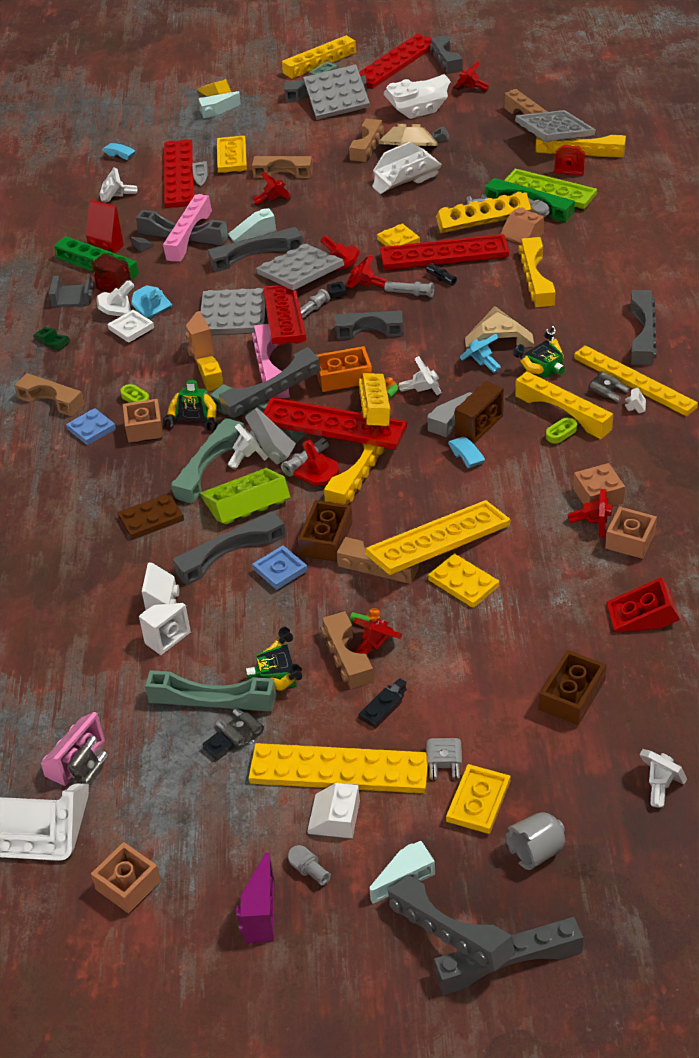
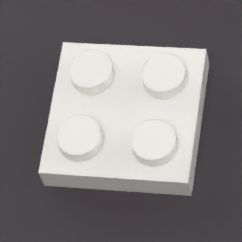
M131 310L110 322L108 328L125 341L131 342L153 329L154 323L135 310Z

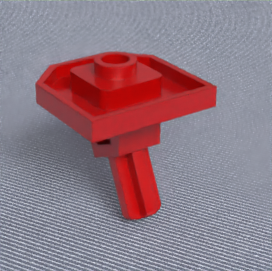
M479 61L471 68L464 69L459 74L460 78L454 85L456 89L463 84L472 89L477 87L483 91L488 90L489 84L479 80V76L474 72L480 65Z
M563 145L556 150L554 173L584 176L585 152L579 146Z
M263 171L261 176L266 180L267 184L263 188L264 192L254 197L253 201L256 205H259L268 199L273 201L281 195L286 199H290L292 195L284 187L285 183L280 179L276 180Z
M327 235L321 238V243L330 250L329 255L343 259L344 266L336 270L348 268L357 261L360 251L354 245L344 247L340 242L336 244Z
M371 254L358 266L355 265L350 271L351 275L345 285L348 289H352L357 283L367 287L372 284L384 288L387 280L374 276V271L369 268L373 259Z
M311 440L303 442V448L308 459L293 472L294 477L315 487L327 485L332 477L339 475L337 461L324 456L322 453H317Z
M600 489V499L585 503L583 509L568 513L569 522L575 523L587 519L589 523H599V537H605L608 516H612V504H608L607 489Z
M357 617L354 619L353 623L365 627L362 635L364 641L357 647L354 653L368 655L372 649L377 650L389 636L401 640L402 633L388 627L389 622L378 618L376 622L371 620L368 622Z

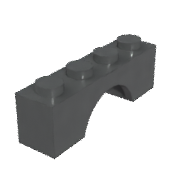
M443 35L431 38V43L429 44L430 51L434 53V57L438 59L442 69L447 74L463 71V59L459 53L450 52V40L448 37Z
M402 311L336 314L337 340L354 339L358 333L365 330H378L384 333L386 337L403 336Z

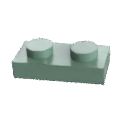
M326 62L311 70L309 75L335 70L338 67L336 64Z

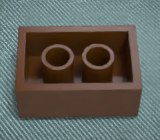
M485 381L455 408L454 428L456 438L464 436L475 444L503 417L504 388Z
M315 500L298 538L300 556L337 562V551L345 537H347L353 523L351 505Z
M567 650L539 694V710L579 726L605 682L606 664Z

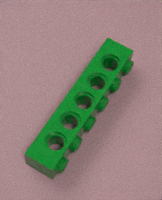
M67 236L54 245L57 259L125 283L129 280L132 281L139 275L137 261Z

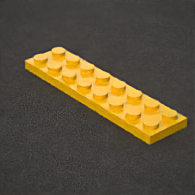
M485 500L366 548L365 555L387 574L392 575L510 526L511 519Z
M255 743L249 784L328 788L335 783L358 785L359 790L426 794L427 754L426 752Z

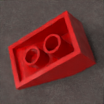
M94 200L89 201L86 230L88 244L112 253H117L124 246L117 206Z
M662 577L606 602L616 633L658 629L681 620L672 592Z

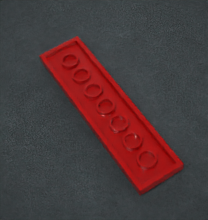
M415 34L361 70L359 74L360 76H366V86L374 89L430 51L431 37Z
M183 139L181 141L164 142L165 208L188 206L194 197L192 140Z
M499 234L380 247L383 269L393 270L417 266L424 267L430 263L441 265L493 258L501 259L509 257V248L505 235Z
M283 285L263 286L272 344L284 345L291 342L299 344L306 341V333L296 289L291 290Z
M271 397L263 411V414L281 429L395 450L407 429V421L389 418V426L367 425L366 419L363 418V413Z

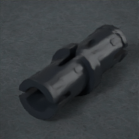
M431 263L427 266L426 272L435 276L437 280L444 281L450 286L456 284L457 277L449 274L444 268L440 269Z

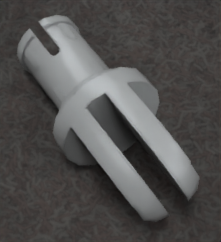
M528 198L531 206L530 212L544 216V218L549 215L550 208L546 203L540 200L533 201Z
M297 845L288 852L289 863L304 876L310 875L322 886L330 880L331 873L318 864V857L306 847Z

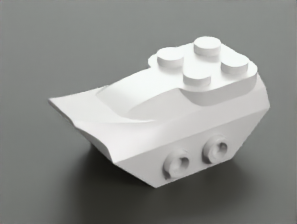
M445 74L426 81L411 82L405 79L402 82L390 83L384 91V96L399 112L412 119L434 113L439 109L448 97L447 88L450 80Z
M408 142L383 153L373 170L375 180L372 186L379 194H382L410 181L421 183L426 179L435 177L442 164L421 147Z

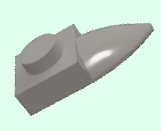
M207 161L192 163L194 179L200 186L205 183L207 176H209Z

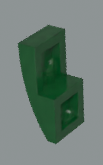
M43 327L33 335L34 339L56 350L62 349L70 342L68 336L57 334L54 328Z

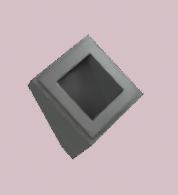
M444 126L432 132V137L437 142L449 141V133Z
M131 237L132 246L140 252L153 246V243L145 238Z

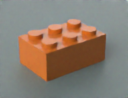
M365 346L316 355L320 360L321 371L316 374L322 392L359 386V378L362 379L363 373H372V366Z

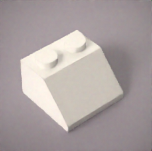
M148 563L142 588L145 609L148 610L153 605L174 604L176 603L175 598L179 596V585H176L175 577L153 563Z
M184 603L153 605L139 616L145 644L160 655L191 633Z
M335 783L317 793L308 826V834L353 839L360 803L359 786Z

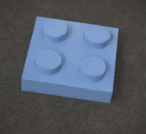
M96 408L66 424L67 429L86 445L93 443L116 429L115 423Z
M283 545L252 564L253 570L276 590L308 571L307 565Z

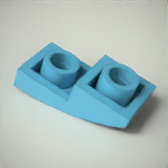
M110 143L102 149V151L113 158L119 155L126 160L133 157L136 152L128 146L117 143Z
M463 436L448 442L455 456H461L467 468L484 463L485 458L466 437Z

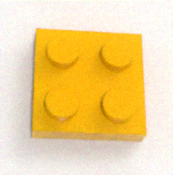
M399 224L377 234V239L385 246L420 243V237L404 224Z

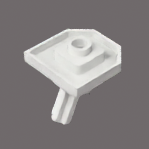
M113 168L102 184L100 191L101 201L106 203L113 196L123 197V194H136L137 186L123 185V182L120 181L118 169Z
M129 280L119 289L115 288L111 293L104 292L97 295L98 309L114 316H123L130 312L131 308L128 296L126 295L134 288V284Z
M419 356L416 357L415 361L420 371L413 375L412 380L399 383L400 391L416 389L417 392L432 388L436 395L441 394L442 392L437 382L439 377L434 370L430 371Z
M237 424L235 428L240 432V436L233 446L235 453L230 459L228 466L236 469L244 456L249 457L255 451L265 461L268 456L259 447L260 444L257 442L253 431L248 432L246 428Z
M642 749L640 757L650 766L651 806L656 808L664 807L665 788L669 787L673 779L684 785L687 777L682 767L673 763L674 760L664 753L658 755L652 751Z

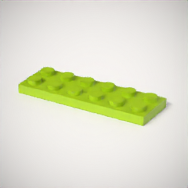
M514 169L504 180L574 200L575 207L578 209H585L597 195L596 188L519 169Z

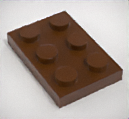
M170 493L118 512L119 519L131 540L184 521V516Z

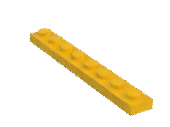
M586 345L574 353V359L620 381V383L632 389L638 388L642 394L686 417L698 406V402Z

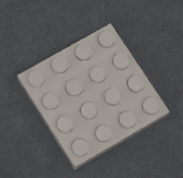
M357 65L303 77L316 120L370 107Z
M565 110L516 115L515 121L520 126L525 127L529 132L543 139L544 142H551L552 140L563 141L567 138L576 139L577 137L588 138L595 135L596 129Z
M302 244L299 248L290 250L282 256H277L274 260L265 262L256 269L257 274L291 290H295L344 266L343 259L329 255V253L318 248Z
M263 289L203 291L200 313L210 327L211 335L255 333L254 326L265 324L266 305Z

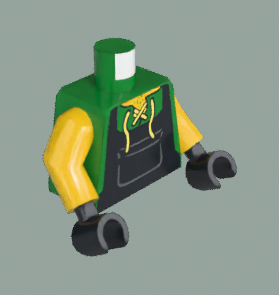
M553 326L549 328L550 333L547 328L543 333V336L550 341L545 340L524 353L526 350L525 346L519 344L513 350V355L521 358L520 362L527 372L544 378L553 373L558 375L564 373V355L557 339H554L553 335L556 330Z
M187 381V388H182L170 402L167 412L168 418L163 420V426L166 427L167 421L170 420V428H173L175 426L173 417H175L176 420L206 422L204 427L208 431L212 423L213 430H216L217 423L214 422L216 419L215 402L208 395L206 389L197 388V381Z
M286 626L280 628L278 632L280 638H277L265 651L256 655L257 666L246 668L248 680L253 677L274 679L277 691L297 687L296 680L302 679V668L298 664L292 663L288 645L284 643L285 641L291 642L293 640V634L290 633V629Z

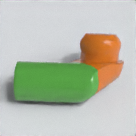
M391 377L385 379L388 399H391L398 391V386Z
M372 608L367 615L352 612L350 622H354L355 617L368 622L369 620L376 622L377 618L380 619L379 609Z

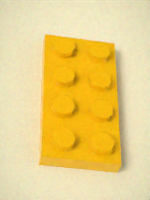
M245 136L217 138L218 173L247 170Z

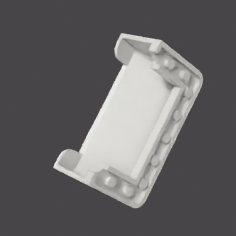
M77 783L71 785L67 790L62 791V797L59 800L0 797V857L65 860L70 857L74 852L89 795V784Z

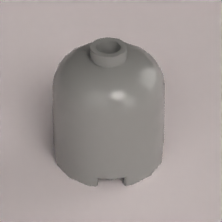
M545 812L536 813L508 827L509 832L505 834L510 852L512 854L517 853L518 857L522 860L519 864L527 870H531L553 857L565 845V828L563 823Z

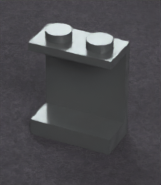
M87 274L85 285L62 286L60 276H53L49 291L51 306H90V301L93 299V290H95V281L92 280L91 274Z

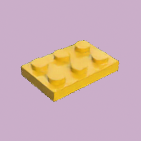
M455 553L428 574L429 581L472 608L476 607L499 587V580Z
M468 764L446 815V822L490 834L510 784L511 776Z

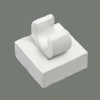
M638 388L632 389L631 396L626 398L628 404H625V407L628 411L636 409L638 413L645 412L646 399Z

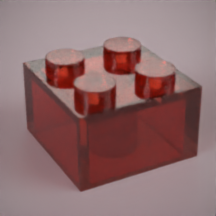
M103 253L91 262L98 290L111 293L115 288L119 289L126 281H131L129 266L126 261Z

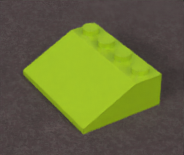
M268 468L200 492L201 498L216 520L224 524L232 523L235 518L240 516H250L253 511L266 510L269 508V505L274 503H284L285 499L290 498L285 477Z

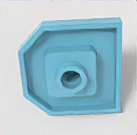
M146 285L133 293L131 304L147 319H151L172 307L171 302L158 287Z
M497 334L481 341L476 339L469 344L470 348L460 355L461 360L472 356L481 366L485 364L492 372L497 373L501 366L491 357L492 352L488 347L489 344L498 339Z

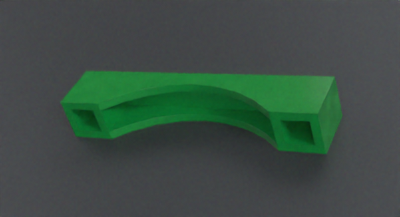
M493 178L485 186L487 198L497 199L502 195L512 196L516 192H527V196L531 200H540L546 203L550 208L549 216L557 221L566 223L574 215L575 201L497 178Z

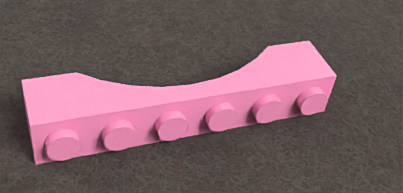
M194 195L163 244L167 261H181L185 256L194 225L200 219H207L212 212L209 195Z
M269 324L254 326L255 333H252L262 383L282 372L269 360L273 350L278 346L272 344ZM289 389L279 393L274 398H289Z

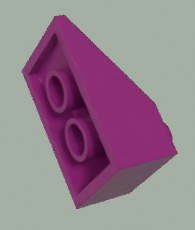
M270 853L264 854L241 894V905L236 906L240 934L244 933L246 943L274 941V874Z

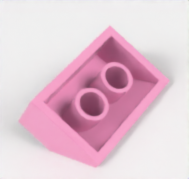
M92 712L81 717L76 724L71 726L69 732L57 742L54 749L43 758L41 766L45 777L66 786L72 779L70 773L73 770L69 768V765L82 746L87 743L91 736L96 737L97 742L76 773L101 746L105 739L98 713Z

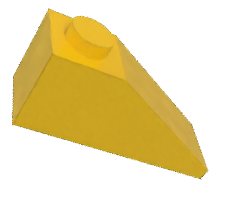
M226 79L198 88V91L207 97L231 93Z
M213 356L196 359L207 392L218 389L223 384V378L217 360Z

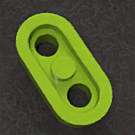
M128 384L120 390L122 398L129 403L150 400L149 394L136 385Z
M563 418L546 430L547 441L554 444L560 443L577 431L576 420L573 418Z

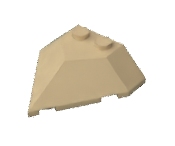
M398 124V127H393L379 140V144L403 145L411 142L417 146H438L437 141L425 128L420 127L421 124H412V127H406V124Z
M496 306L465 337L466 350L470 348L469 344L476 339L481 341L494 334H497L498 338L516 337L517 347L519 344L525 347H534L533 334Z

